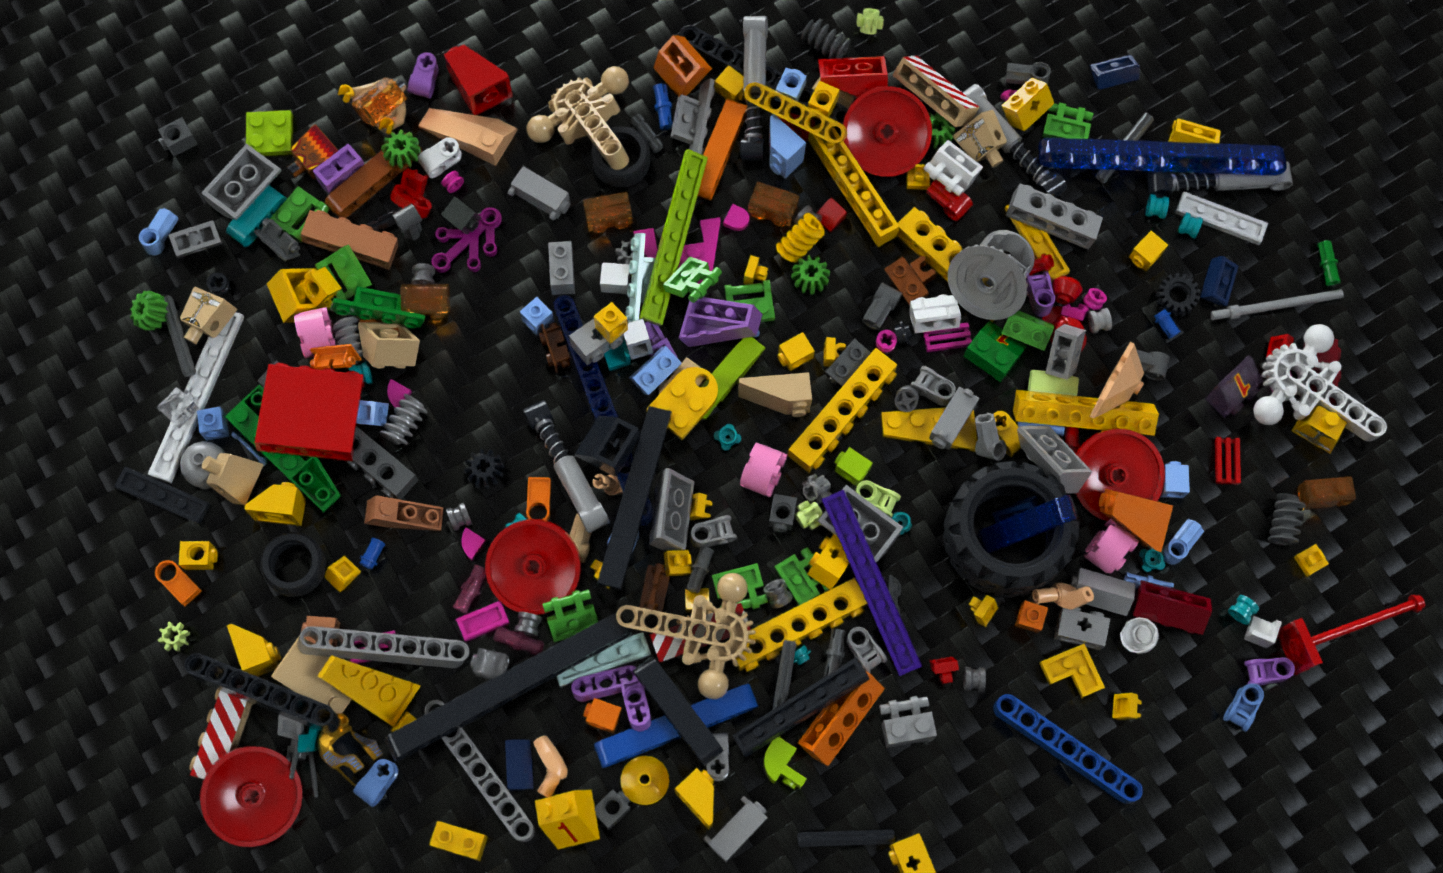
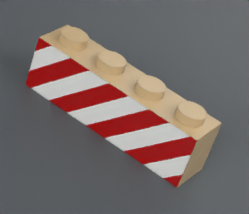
M918 56L903 57L893 73L897 80L955 127L967 125L972 121L980 108Z
M738 603L735 614L741 617L745 612L742 604ZM706 611V621L716 623L715 614L711 611ZM676 620V626L668 628L670 632L678 633L681 631L682 623L679 620ZM697 624L692 628V634L696 638H702L706 634V628L701 624ZM720 629L716 633L718 641L730 637L726 629ZM655 633L650 635L659 662L683 654L686 640ZM701 643L700 648L707 646L709 644Z
M218 689L215 694L217 701L214 709H211L207 716V729L201 734L198 741V746L200 747L198 754L192 758L190 763V775L203 780L210 767L221 756L237 749L252 707V703Z

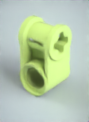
M871 481L860 482L855 492L861 495L860 490L867 489L871 493V497L865 499L892 518L893 514L891 512L896 501H899L901 496Z

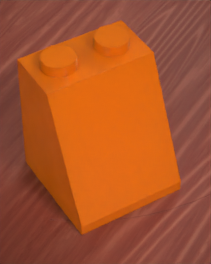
M1105 489V492L1101 494L1099 499L1100 512L1133 534L1142 546L1162 552L1173 505Z

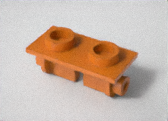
M352 344L310 349L314 355V359L310 361L312 369L322 370L324 368H331V365L333 368H351L352 365H355L356 361H361V357Z

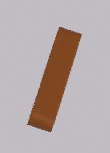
M381 150L326 197L325 204L338 218H347L408 167L407 164H404L402 170L398 167V164L394 167L390 166L389 161H385L383 157L384 152Z

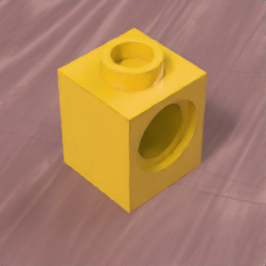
M728 65L715 80V92L726 100L729 98L737 102L744 101L746 99L743 92L744 76Z
M819 81L808 102V107L830 117L838 101L840 89ZM825 101L827 104L820 105L817 102Z
M1150 231L1133 249L1129 258L1132 259L1135 266L1147 271L1164 253L1168 244L1154 232Z
M326 267L317 271L315 268L311 269L304 275L305 280L299 285L315 307L330 301L342 289Z
M612 302L594 315L595 328L610 344L628 330L627 317Z
M802 332L780 344L777 357L782 366H787L789 371L813 359L815 351Z
M180 541L179 566L184 570H213L214 563L218 559V552L209 541ZM204 551L202 559L196 561L194 559L196 553Z

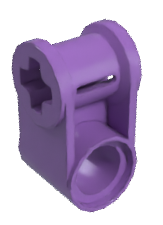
M425 52L418 56L413 74L409 79L408 93L426 98L432 97L439 73L437 61L433 54Z
M1043 271L1039 275H1028L1026 283L1028 284L1027 292L1031 309L1035 315L1045 317L1050 314L1055 301L1050 274L1048 271ZM1039 301H1045L1047 305H1043Z
M1283 657L1253 659L1244 662L1249 673L1250 681L1248 684L1254 683L1261 686L1269 683H1280L1290 678L1295 672L1293 662ZM1277 664L1285 668V676L1277 672Z

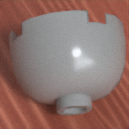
M207 441L196 442L189 446L182 454L180 461L181 472L187 482L200 489H210L211 487L207 485L210 472L202 469V463L207 456L217 459L220 453H225L224 450L218 445Z

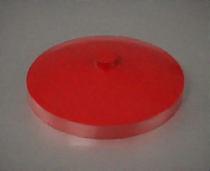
M883 86L863 93L852 103L843 121V125L847 129L844 143L861 169L875 176L892 177L908 172L924 158L931 143L932 124L927 109L915 95L902 88Z
M1107 429L1088 438L1076 452V455L1089 467L1092 473L1079 492L1074 493L1080 505L1091 515L1105 521L1110 520L1100 512L1101 507H1099V499L1101 494L1105 492V489L1158 501L1165 482L1164 463L1155 445L1140 433L1128 429Z
M541 519L521 520L502 530L491 543L485 562L486 577L494 595L508 608L516 612H528L535 615L545 614L543 603L552 601L551 598L557 596L562 598L572 595V592L576 590L581 576L580 553L571 536L558 525Z
M262 746L240 747L221 756L208 770L200 791L202 814L210 829L224 841L242 847L261 846L283 835L297 818L302 803V785L297 771H295L293 779L289 778L290 761L277 751Z

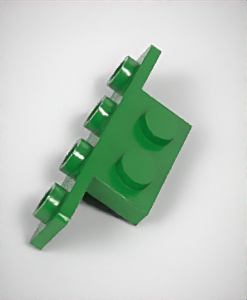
M358 286L355 289L354 302L334 298L330 305V311H334L338 315L346 316L350 314L358 316L363 320L377 319L385 324H403L407 328L421 327L425 321V315L401 311L402 295Z

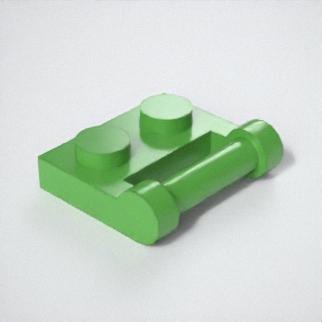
M298 186L270 219H273L283 229V232L288 233L294 240L302 243L301 232L305 222L298 230L294 228L312 207L315 208V212L321 210L328 213L330 208Z
M349 245L342 247L315 264L317 270L326 267L336 280L329 266L332 264L347 289V292L344 293L341 289L335 295L338 299L349 300L355 296L357 286L367 288L372 285Z
M770 280L740 286L724 285L726 301L754 305L763 314L761 322L775 320ZM764 292V297L733 300V295Z

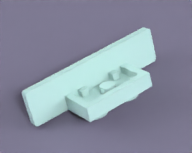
M636 233L631 240L633 260L629 264V273L632 275L631 283L628 284L627 295L630 297V301L625 313L628 323L639 320L640 303L644 302L655 258L644 257L645 233Z

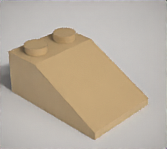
M809 372L739 378L738 397L785 415L792 414L793 417L805 416L806 413L810 412L812 402Z
M297 638L271 677L294 692L330 706L337 714L343 713L352 699L318 677V674L330 657L303 654L297 647ZM304 638L307 644L313 645V643Z

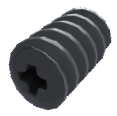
M812 19L806 25L800 39L802 41L808 40V45H815V50H822L824 56L829 54V59L842 58L848 49L850 39L848 38L842 42V33L835 37V28L828 32L829 24L820 27L822 20L819 19L814 23Z
M1287 493L1277 494L1276 499L1278 501L1275 503L1274 507L1276 510L1273 512L1275 519L1271 521L1273 528L1269 531L1271 537L1268 538V541L1277 545L1299 543V539L1293 537V535L1301 534V531L1296 529L1295 526H1302L1303 522L1296 518L1304 517V513L1299 511L1298 508H1305L1306 504L1300 502L1299 497Z

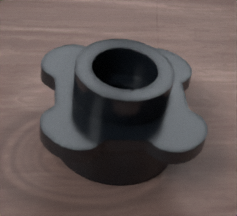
M901 320L900 325L894 327L900 344L907 342L910 345L909 338H912L909 325H904Z

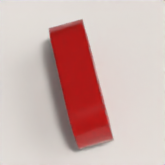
M395 185L390 195V199L401 208L413 204L421 218H426L432 208L429 200L405 185Z

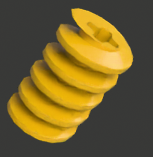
M805 213L803 215L804 219H800L798 225H794L792 231H788L787 236H784L781 242L776 244L778 253L790 262H798L824 236V228L821 222L810 213Z

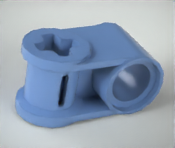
M1254 683L1239 688L1232 703L1227 708L1223 720L1237 724L1242 727V731L1246 732L1252 725L1256 712L1264 698L1262 688ZM1247 689L1254 693L1255 698L1253 702L1249 701L1245 696Z
M387 759L378 760L358 782L353 793L371 807L376 806L397 778L399 771L397 765ZM383 766L388 768L387 770L390 772L388 776L383 775L381 770Z

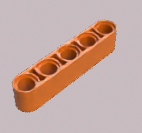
M729 98L725 101L703 154L708 159L698 192L699 197L707 200L712 199L746 118V104Z

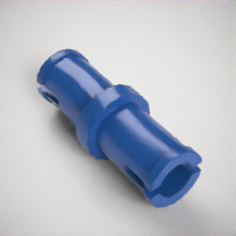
M662 83L653 86L656 99L654 106L655 111L658 112L660 129L669 130L672 129L673 122L671 116L672 103L669 102L667 85H662Z

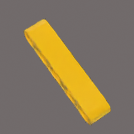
M753 82L748 84L744 90L745 98L749 102L828 142L840 143L847 136V129L843 124L764 84ZM755 86L761 90V95L758 99H754L751 96V90ZM775 96L781 100V106L778 109L772 108L770 103L771 99ZM795 106L801 110V116L798 119H793L790 114L791 109ZM815 116L821 120V126L818 129H813L810 124L811 119ZM835 126L839 127L842 133L841 137L837 140L833 139L830 135L831 129Z

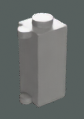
M524 166L511 182V187L508 191L509 195L513 196L516 194L550 214L549 218L552 220L558 219L561 213L565 214L570 206L568 192Z
M959 386L933 428L929 439L932 440L936 447L949 450L976 407L979 397L975 396L970 389H963Z
M1083 568L1079 569L1077 576H1072L1069 584L1075 588L1085 586L1091 588L1094 600L1087 603V605L1127 616L1134 601V583Z
M745 796L741 799L745 805L712 840L708 836H705L703 839L725 862L767 820V817L764 815L767 812L765 808L757 801L753 804Z

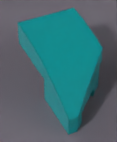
M309 727V734L299 735L298 753L318 751L317 740L321 731Z

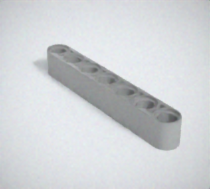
M315 626L304 628L297 641L299 651L306 655L326 657L332 655L338 658L446 668L460 667L469 655L467 644L459 640ZM310 636L315 639L316 643L313 645L307 644L304 638ZM336 639L340 642L341 646L333 647L330 645L329 640ZM354 642H362L365 648L357 649L354 646ZM378 644H386L389 647V651L384 652L380 650ZM403 646H410L413 649V654L404 652ZM427 648L436 650L437 656L428 654ZM451 651H458L461 654V658L453 657Z
M439 700L430 701L425 707V715L435 707H441L444 703ZM458 729L457 734L452 738L443 737L442 739L512 836L520 842L531 840L535 834L532 822L464 729ZM465 745L471 746V754L468 757H460L459 751L461 747ZM478 765L486 767V772L481 777L474 776V768ZM493 784L500 786V793L495 797L488 795V788ZM506 804L514 805L515 811L512 816H503L502 809ZM520 824H528L529 833L524 837L518 836L516 832L517 827Z

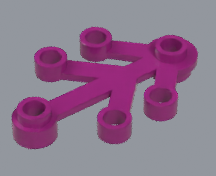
M485 208L478 214L481 216L478 227L468 235L460 229L438 228L435 235L439 242L444 243L449 239L461 240L447 253H437L433 256L432 265L435 267V271L439 273L448 271L451 267V261L467 246H469L468 269L472 272L480 270L481 262L478 258L479 235L486 230V243L483 245L484 253L488 257L495 256L497 253L495 228L502 221L500 212L495 208ZM493 217L495 219L492 222H488L487 218ZM445 232L446 236L439 237V234ZM489 246L494 247L493 251H486ZM473 261L478 262L475 267H471L470 264ZM440 262L446 263L444 267L438 266Z

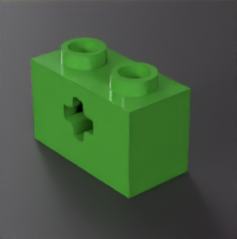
M1017 311L1014 315L1007 318L1001 334L1045 351L1054 325Z

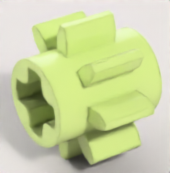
M865 8L863 14L858 13L856 24L858 27H861L860 32L876 34L877 29H882L884 19L883 16H879L880 11Z
M807 500L796 506L799 511L794 515L803 529L809 527L810 530H813L821 525L818 523V520L823 515V512L816 502L810 504Z
M168 622V627L159 629L162 632V638H159L158 642L166 643L164 649L168 652L172 647L177 652H180V647L189 644L186 641V636L190 635V632L187 630L182 631L184 625L180 622L176 627L171 622ZM173 633H177V634H178V635H176L175 638H174L175 641L170 640L171 638L174 637Z

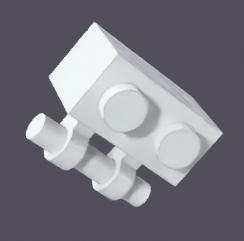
M947 140L937 150L930 163L928 162L923 169L930 174L929 177L931 179L938 180L946 186L945 189L948 192H953L960 196L962 192H965L972 185L983 166Z

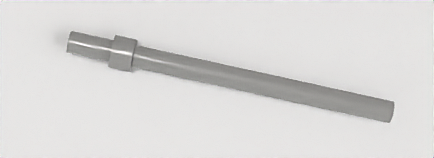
M1339 289L1245 306L1232 305L1228 306L1227 309L1211 311L1210 317L1212 320L1223 318L1231 320L1246 314L1343 298L1344 294L1343 290Z

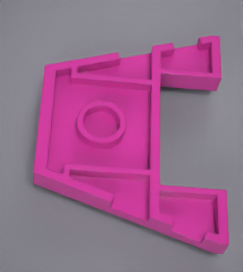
M720 217L700 220L703 242L684 245L678 268L689 257L708 262L709 271L713 270L720 229ZM654 228L634 231V236L636 233H645V257L656 258L658 249Z

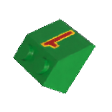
M989 321L967 347L964 357L999 382H1002L1027 346L1016 339L1001 334L1003 329Z

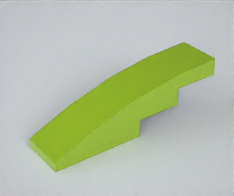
M753 337L743 338L712 373L718 385V396L715 404L703 416L704 419H707L718 403L724 400L735 384L739 383V378L744 377L765 350V347ZM708 379L701 387H706L709 384Z

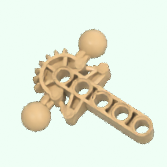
M613 66L607 68L601 77V83L594 87L588 77L583 80L578 77L576 81L570 80V83L563 84L561 89H556L557 93L552 94V100L548 102L553 114L548 117L545 115L532 117L526 127L528 136L536 143L547 142L555 132L554 127L561 123L558 131L566 144H572L575 139L587 135L612 169L620 170L624 168L629 162V157L619 139L606 124V121L620 111L612 94L617 95L625 91L629 84L627 72L620 67Z
M728 573L719 579L717 592L722 599V605L719 609L714 607L713 603L706 600L703 595H698L694 599L690 618L630 605L622 606L616 614L618 623L625 628L686 640L682 657L686 665L709 659V669L705 670L698 679L699 691L708 699L721 698L728 690L729 681L723 672L725 661L732 660L733 665L737 666L738 662L735 658L739 656L742 661H745L746 657L742 652H752L750 648L746 647L747 643L755 644V640L748 639V635H754L756 631H748L747 629L748 626L753 624V621H748L747 623L743 621L748 616L746 612L741 617L735 614L737 603L745 598L748 591L746 580L737 573ZM623 611H633L634 620L631 623L622 622L621 614ZM706 611H711L715 614L716 623L706 621ZM648 615L657 616L658 625L655 628L645 626L644 620ZM673 619H677L682 623V629L678 633H672L668 629V624ZM697 624H701L706 628V634L702 638H696L692 634V628ZM720 629H726L730 634L729 640L725 643H721L716 639V633ZM701 643L712 645L707 653L700 654L698 652Z

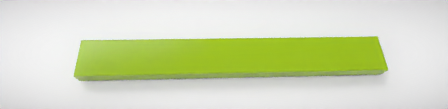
M690 149L685 150L639 317V319H644V321L657 326L663 325L671 293L665 292L663 284L678 269L708 157Z

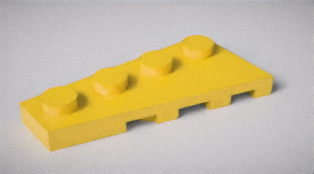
M946 408L918 409L911 412H881L883 437L911 442L914 440L934 445L929 437ZM974 410L951 448H963L976 452L977 433Z
M332 655L318 674L319 678L393 727L420 688V685Z

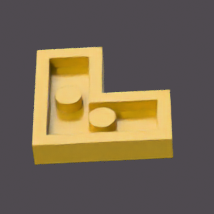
M1085 644L1040 662L1049 685L1071 676L1081 698L1105 688Z

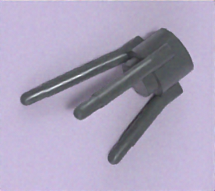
M291 739L286 755L287 760L291 761L292 759L289 778H294L297 761L306 760V756H308L313 795L317 798L318 784L314 751L298 753V740Z

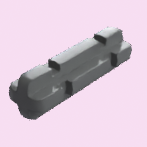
M640 114L633 116L631 124L644 136L653 153L660 151L663 148V144L656 138L649 125L644 122L643 117Z

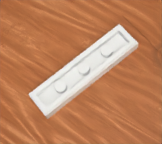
M1184 191L1175 211V214L1184 216L1185 212L1191 213L1192 217L1203 218L1202 224L1257 245L1261 244L1268 225L1264 221Z

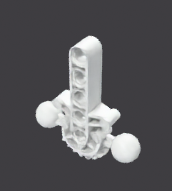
M1317 324L1309 327L1304 335L1305 347L1303 350L1297 349L1295 343H1292L1289 347L1284 344L1280 349H1274L1272 351L1273 355L1269 354L1266 357L1267 362L1262 366L1266 371L1262 373L1261 377L1267 378L1263 382V386H1270L1273 392L1270 396L1257 400L1254 405V416L1259 423L1264 425L1278 423L1284 412L1282 403L1290 400L1293 404L1291 406L1295 410L1293 416L1297 420H1303L1315 406L1319 405L1330 412H1335L1340 418L1344 419L1347 422L1345 428L1365 441H1373L1386 432L1387 424L1383 418L1332 384L1334 378L1341 370V364L1337 361L1331 363L1318 362L1317 353L1328 351L1334 342L1333 331L1328 326ZM1312 368H1319L1321 372L1318 374ZM1290 370H1293L1297 373L1298 379H1295L1290 375ZM1309 384L1315 385L1317 387V392H1313L1310 389ZM1295 394L1300 396L1299 401L1294 397ZM1329 397L1336 400L1337 406L1330 403ZM1349 411H1353L1356 414V420L1350 417ZM1369 424L1375 427L1376 433L1369 430Z

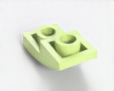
M1030 370L1028 391L1077 396L1078 377L1071 376L1066 380L1046 374V371Z

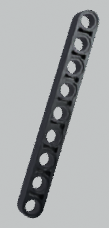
M688 25L681 29L680 36L686 39H694L688 42L709 66L723 72L729 65L744 76V71L742 70L744 68V52L695 26ZM705 48H711V49H713V50H711V51H705L704 49H705ZM724 58H730V59H732V60H731V61H724L723 59H724ZM766 65V78L770 81L765 82V85L776 90L783 73ZM794 84L787 85L790 88L796 87ZM805 85L799 99L805 98L808 101L801 102L799 100L798 102L808 107V102L814 90ZM825 101L817 102L820 105L827 104ZM837 102L829 118L839 122L837 119H844L849 108ZM799 107L792 108V110L801 114ZM814 118L816 123H821V120ZM835 126L834 128L838 134H842L840 128Z

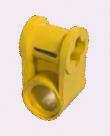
M997 411L994 413L995 422H1002V425L997 427L999 440H1003L1006 443V454L1011 457L1022 449L1018 438V425L1009 414L1004 411Z

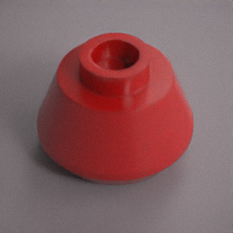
M1059 276L1052 282L1055 299L1063 305L1073 303L1083 291L1080 282L1071 277Z

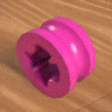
M457 171L450 172L442 180V186L447 187L449 193L457 191L464 183L463 177H458L459 173Z
M1090 288L1083 301L1090 309L1100 310L1107 301V297L1101 290Z
M882 330L876 339L877 348L885 353L894 350L897 343V336L891 330ZM883 337L891 339L889 346L886 343H881Z

